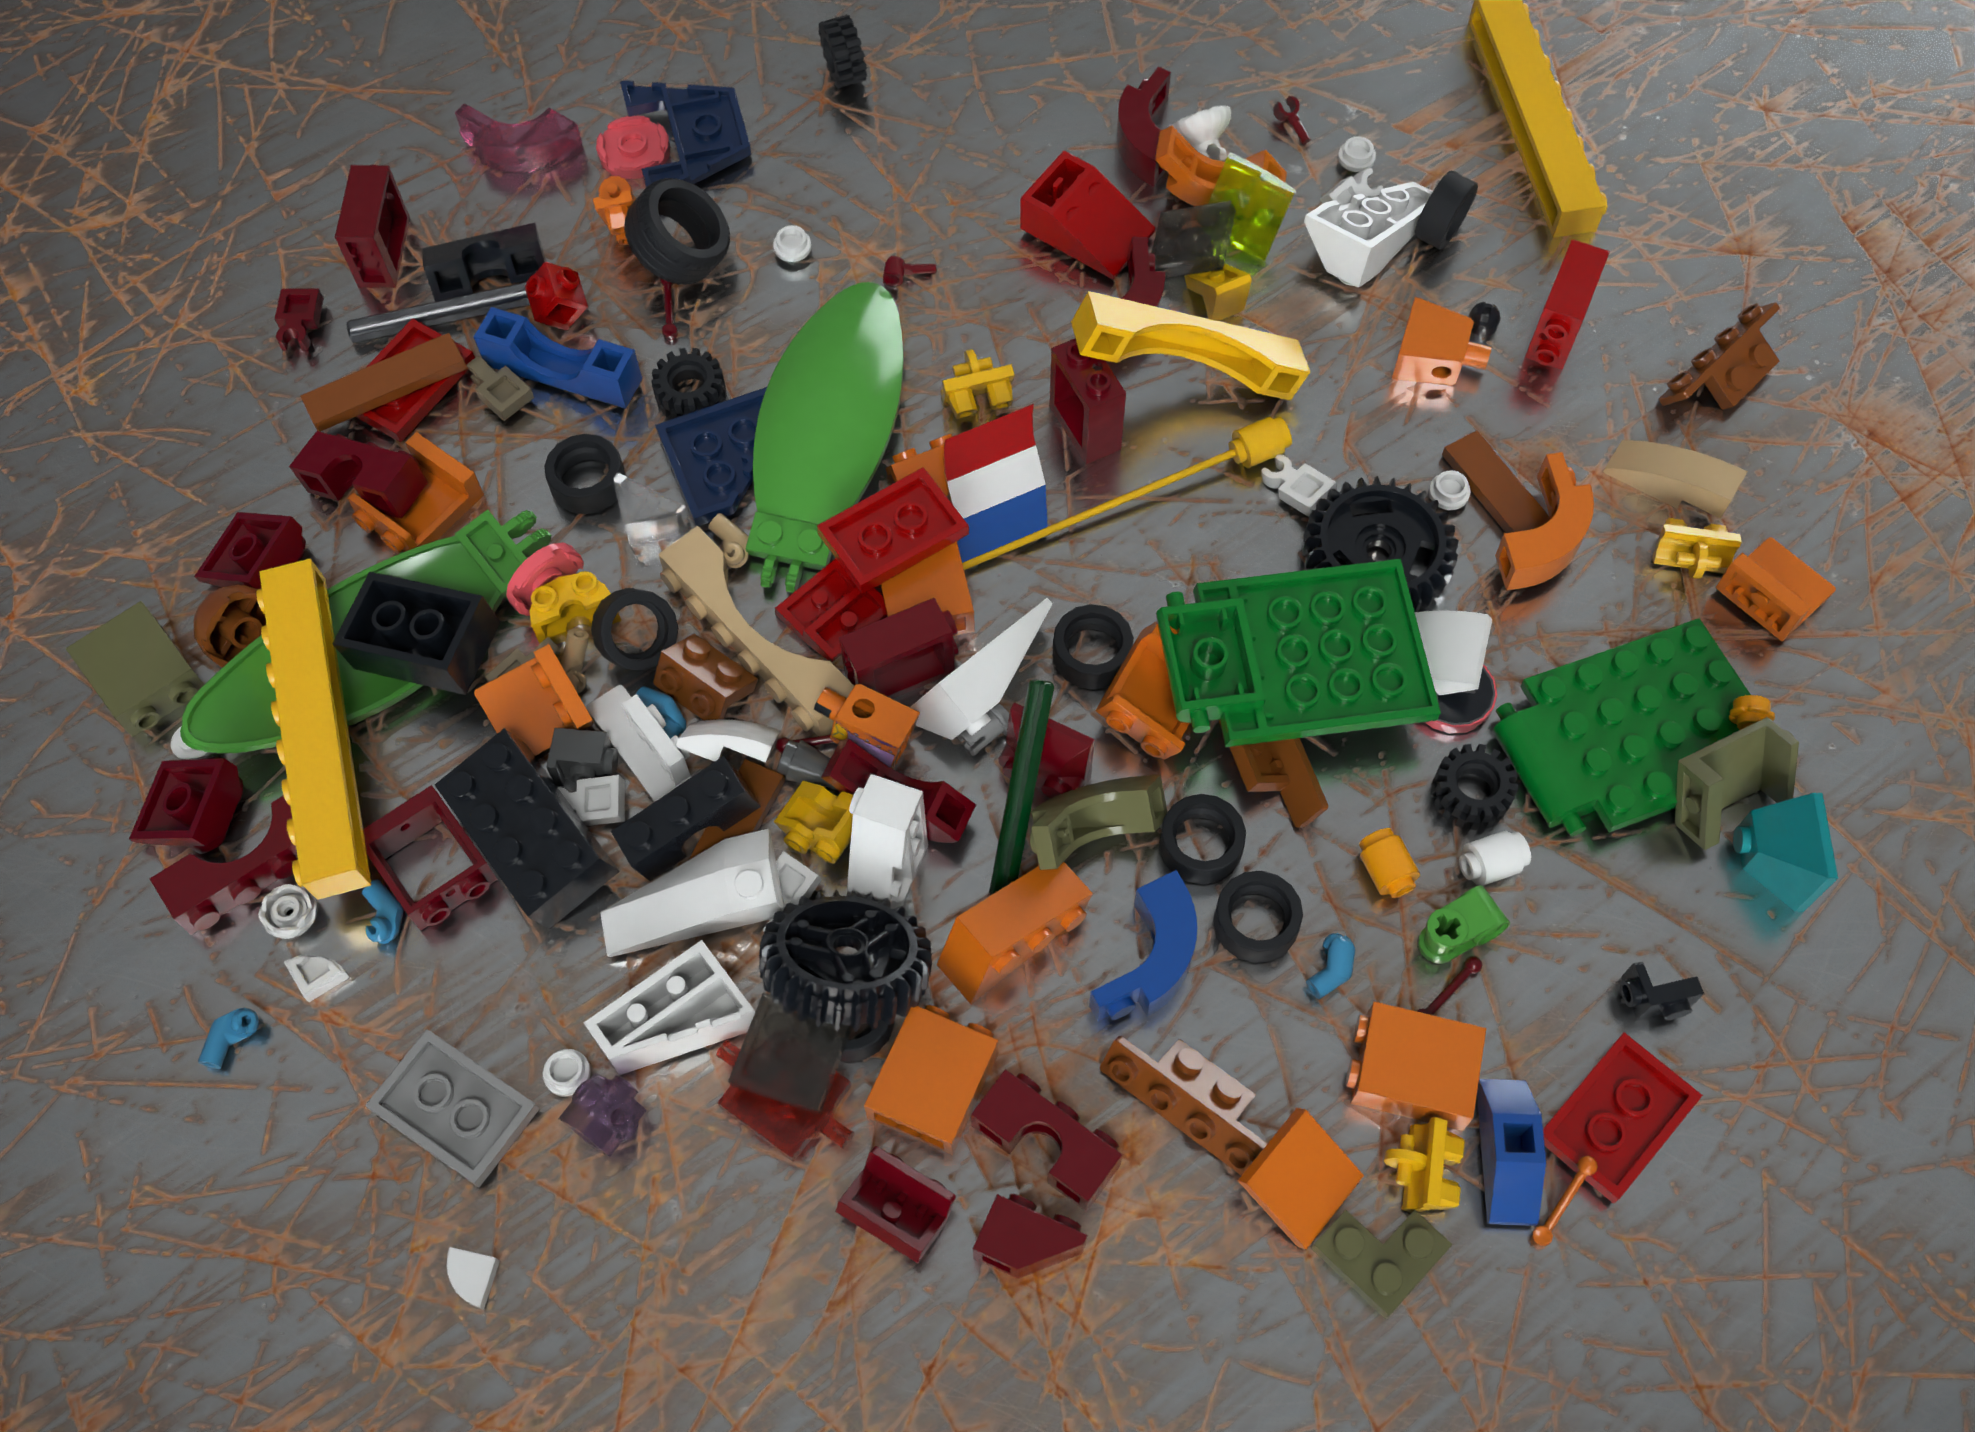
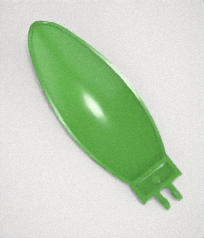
M862 282L852 285L826 302L793 338L779 360L767 386L758 415L753 452V482L757 512H755L745 549L751 556L765 558L760 579L762 587H772L775 582L779 562L790 564L789 573L785 580L786 592L794 593L798 589L804 567L822 570L829 564L832 553L818 535L817 525L859 502L888 446L900 405L904 356L901 324L896 303L891 294L879 284Z
M487 509L456 532L455 536L440 539L400 553L366 568L327 589L334 638L340 630L369 571L481 595L495 613L503 598L505 597L507 600V585L514 572L527 557L549 545L552 535L547 529H537L532 535L527 536L516 545L512 539L521 537L534 527L537 518L532 511H522L501 526ZM262 635L220 669L199 689L187 704L182 717L180 736L188 747L209 753H240L276 747L277 740L282 739L280 727L276 724L271 710V702L276 701V693L269 682L266 672V664L271 663V655L264 644ZM336 649L348 726L387 709L423 686L355 670Z

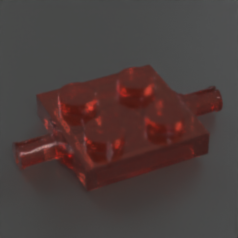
M776 1028L763 1046L751 1052L750 1055L744 1053L729 1040L722 1044L724 1049L722 1047L718 1049L716 1056L737 1070L731 1086L717 1102L719 1107L789 1160L794 1162L810 1140L819 1136L820 1133L840 1146L841 1149L848 1145L847 1140L851 1141L854 1132L833 1118L837 1105L852 1087L851 1082L782 1031Z

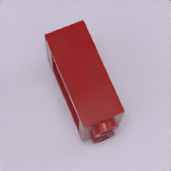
M1571 239L1525 358L1537 361L1542 365L1563 370L1610 251Z

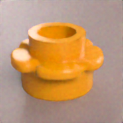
M1745 695L1734 699L1729 720L1737 724V728L1742 730L1766 717L1774 721L1775 713L1771 711L1769 699L1758 695Z

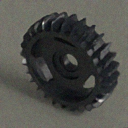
M1377 476L1374 478L1373 485H1367L1364 479L1360 478L1357 481L1356 488L1345 482L1341 492L1331 489L1327 499H1320L1316 510H1313L1309 516L1307 527H1305L1302 556L1306 558L1305 570L1341 566L1335 557L1341 558L1347 565L1377 562V560L1369 557L1367 549L1373 546L1382 547L1389 554V558L1386 560L1401 559L1414 612H1418L1421 605L1429 608L1434 598H1439L1445 586L1450 582L1458 559L1456 550L1459 540L1453 538L1455 526L1446 524L1449 516L1448 512L1436 513L1439 505L1438 500L1427 503L1424 501L1426 496L1425 490L1416 495L1411 492V483H1408L1404 489L1396 487L1395 478L1391 479L1389 485H1381ZM1363 513H1380V514H1371V515H1363V516H1354V515L1363 514ZM1423 546L1428 548L1431 559L1426 572L1418 577L1410 574L1418 549Z
M835 890L833 896L825 897L821 892H818L815 900L811 901L807 897L802 896L798 906L793 903H787L784 912H776L773 920L766 924L764 935L760 942V977L763 979L764 990L771 992L772 1002L775 1004L783 1003V1010L786 1014L798 1011L800 1022L812 1018L816 1020L817 1028H820L825 1022L834 1024L836 1031L840 1029L841 1025H851L854 1031L857 1032L860 1024H868L875 1030L878 1026V1021L881 1019L890 1025L893 1024L896 1014L901 1017L907 1016L910 1007L918 1006L921 996L925 995L932 967L931 941L926 938V929L917 925V917H905V908L902 906L892 909L889 899L879 903L874 901L872 893L867 898H861L856 896L855 891H853L851 896H840L839 892ZM838 947H852L858 952L843 954L835 949ZM890 957L896 958L901 964L900 968L884 977Z

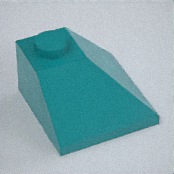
M1810 793L1751 810L1734 830L1733 846L1735 851L1740 853L1743 870L1794 912H1804L1838 879L1823 793Z

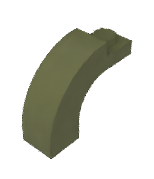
M1161 775L1134 776L1098 782L1065 792L1045 801L1031 811L1033 819L1030 833L1031 849L1034 854H1037L1040 870L1057 869L1074 850L1093 840L1118 834L1155 832L1163 823V818L1167 814Z

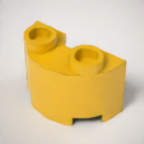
M582 571L577 574L560 576L543 586L537 587L532 592V605L529 611L530 621L539 644L547 637L555 644L565 642L568 630L582 624L592 626L594 612L600 602L611 594L605 584L597 580L593 573ZM619 612L615 616L612 624L622 621Z
M802 781L774 820V823L787 834L783 840L790 848L800 854H806L810 849L823 860L835 864L851 841L853 814H850L849 810L853 794L841 791L839 796H836L824 786Z

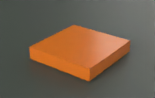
M1296 1108L1239 1178L1238 1182L1297 1247L1307 1250L1364 1175L1306 1109Z

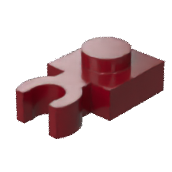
M319 288L280 290L275 321L279 327L276 333V340L282 351H287L288 343L297 338L302 351L309 349L311 340L306 331L307 329H318L324 300Z

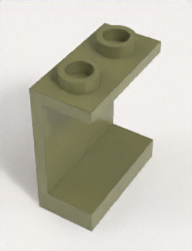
M142 601L65 648L114 718L132 737L152 728L160 719L178 707L188 704L199 689L205 685Z
M1766 717L1678 760L1676 800L1678 802L1676 804L1675 825L1702 849L1707 850L1720 842L1723 808L1759 790L1776 803L1793 799L1799 741L1789 731L1783 730Z

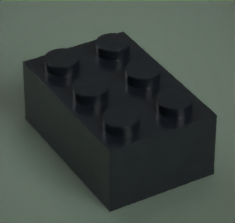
M369 571L332 644L355 670L466 695L501 622L481 595Z

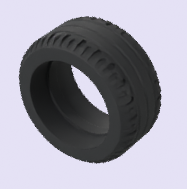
M664 178L651 183L633 202L626 214L624 223L625 235L632 252L647 270L667 282L689 285L703 280L724 259L729 249L730 231L722 210L705 191L687 181L676 178ZM659 215L669 217L679 223L691 236L696 249L676 240L664 227Z

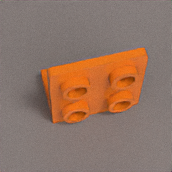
M1772 537L1767 538L1749 556L1742 552L1732 561L1715 587L1782 642L1836 591L1834 585Z
M550 644L534 651L535 658L474 691V695L496 733L498 734L505 728L524 742L534 756L550 749L555 728L584 730L593 725L592 717Z

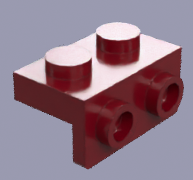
M874 1146L868 1154L864 1169L840 1198L836 1213L914 1262L919 1263L946 1225L956 1196L939 1181L926 1177L905 1164L898 1156L889 1154L881 1148Z

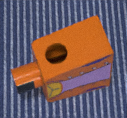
M856 684L847 698L825 687L813 709L834 721L830 739L838 745L841 740L849 738L891 769H894L909 744L920 712L862 684Z

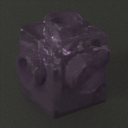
M594 1073L590 1079L578 1086L572 1096V1102L558 1119L591 1147L610 1157L621 1142L626 1141L634 1134L639 1125L640 1118L647 1110L634 1099L638 1091L626 1080L618 1075H615L610 1080Z

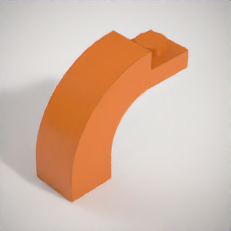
M1173 126L1160 131L1155 160L1163 170L1168 172L1166 189L1186 203L1204 210L1246 213L1261 210L1283 201L1287 172L1266 149L1242 160L1218 161L1199 153Z
M1563 452L1546 454L1537 475L1550 520L1535 529L1504 533L1495 556L1506 591L1535 586L1559 574L1573 560L1589 529L1594 511L1591 484L1576 486L1574 470L1571 467H1567Z

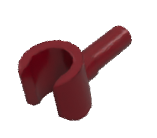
M1289 96L1286 99L1287 105L1290 107V113L1284 111L1282 104L1278 101L1273 107L1274 116L1280 121H1288L1303 145L1307 144L1311 139L1297 115L1300 107L1299 100L1294 96Z
M891 256L885 262L883 283L890 287L900 286L903 283L904 275L936 273V264H905L901 257Z

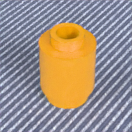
M1391 828L1375 831L1360 841L1359 846L1362 850L1360 858L1380 895L1390 894L1392 898H1398L1416 888L1415 881L1420 877V872L1402 838L1399 835H1394Z

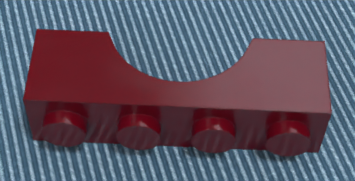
M284 795L271 803L272 819L270 828L263 841L249 854L230 862L212 863L201 860L190 853L149 878L173 919L190 935L213 926L225 913L238 905L251 902L263 889L277 880L293 875L292 862L298 860L296 846L292 844L287 831V820L292 819L291 805L287 804Z

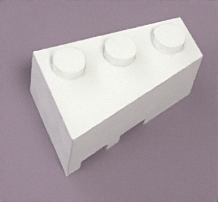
M870 774L865 788H857L850 804L849 812L853 814L846 896H851L853 891H855L857 897L867 898L872 893L874 901L881 903L889 899L891 908L895 909L903 907L928 848L923 791Z
M702 940L583 1022L619 1075L761 1028L755 1010Z

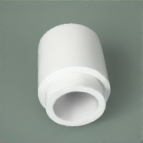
M1502 831L1466 843L1463 846L1462 855L1459 857V865L1463 875L1478 886H1484L1519 874L1525 866L1531 863V851L1526 839L1519 832L1510 833L1508 831Z

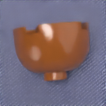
M240 584L221 587L208 594L198 605L193 622L194 638L202 652L222 668L262 635L261 627L266 625V618L259 607L256 596L258 589Z

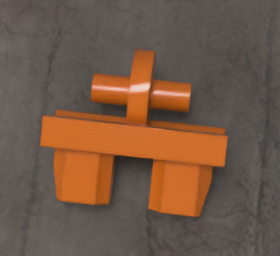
M611 176L600 184L599 197L593 198L595 210L608 227L610 233L615 234L617 243L621 245L628 243L624 223L628 209L636 198L632 193L630 184L624 178Z

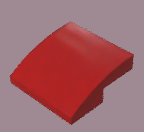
M836 558L775 607V615L813 650L831 662L841 655L839 637L887 617L883 596L875 588L861 594Z

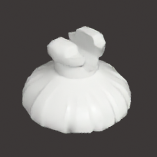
M1215 106L1208 110L1198 111L1168 126H1173L1202 155L1218 161H1224L1227 158V152L1225 148L1220 147L1218 138L1229 125L1231 119V109L1229 106Z

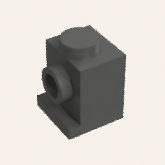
M564 728L554 729L546 768L557 786H564L566 778L577 783L579 779L603 777L610 774L615 775L618 767V750L613 748L607 732Z

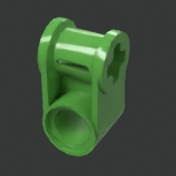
M1479 885L1468 890L1455 901L1435 910L1429 916L1426 927L1419 935L1418 948L1421 955L1428 961L1444 964L1476 946L1484 945L1504 932L1511 922L1484 886Z

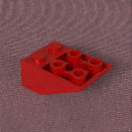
M1065 150L1020 198V229L1113 280L1127 265V256L1132 237H1148L1149 239L1156 231V227L1095 166Z

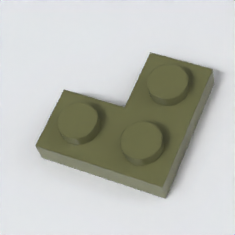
M1345 1210L1314 1243L1311 1249L1376 1311L1387 1319L1453 1244L1416 1210L1407 1217L1384 1244Z

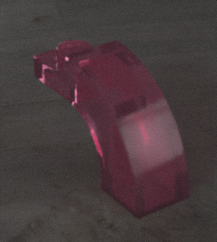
M465 103L455 111L461 137L470 146L476 147L481 164L495 170L509 173L540 172L562 165L584 150L577 123L551 108H548L537 118L519 124H506L495 121Z

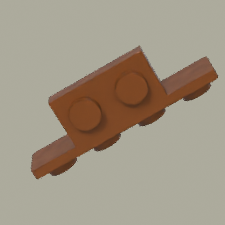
M1777 302L1764 306L1756 303L1740 312L1737 316L1739 321L1734 326H1730L1720 332L1714 338L1716 343L1711 348L1696 355L1691 360L1693 366L1688 371L1678 374L1667 383L1669 389L1658 399L1662 406L1689 398L1704 383L1722 410L1734 407L1780 362L1759 330L1780 309Z
M1300 738L1229 747L1247 791H1280L1296 828L1306 827L1328 809L1327 800Z
M1118 1036L1113 1041L1100 1065V1070L1242 1176L1268 1144L1238 1122L1239 1118L1254 1100L1256 1094L1181 1039H1178L1158 1062L1122 1036Z

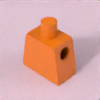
M1415 297L1392 379L1451 386L1456 384L1462 365L1485 370L1492 347L1469 341L1474 324L1470 317Z

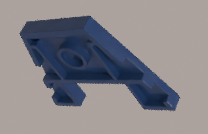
M620 81L628 117L661 110L667 111L679 158L678 162L643 168L642 172L646 187L664 178H676L695 184L751 155V147L734 87L688 85L687 89L667 88L666 83L652 82L651 87L635 86L634 81Z

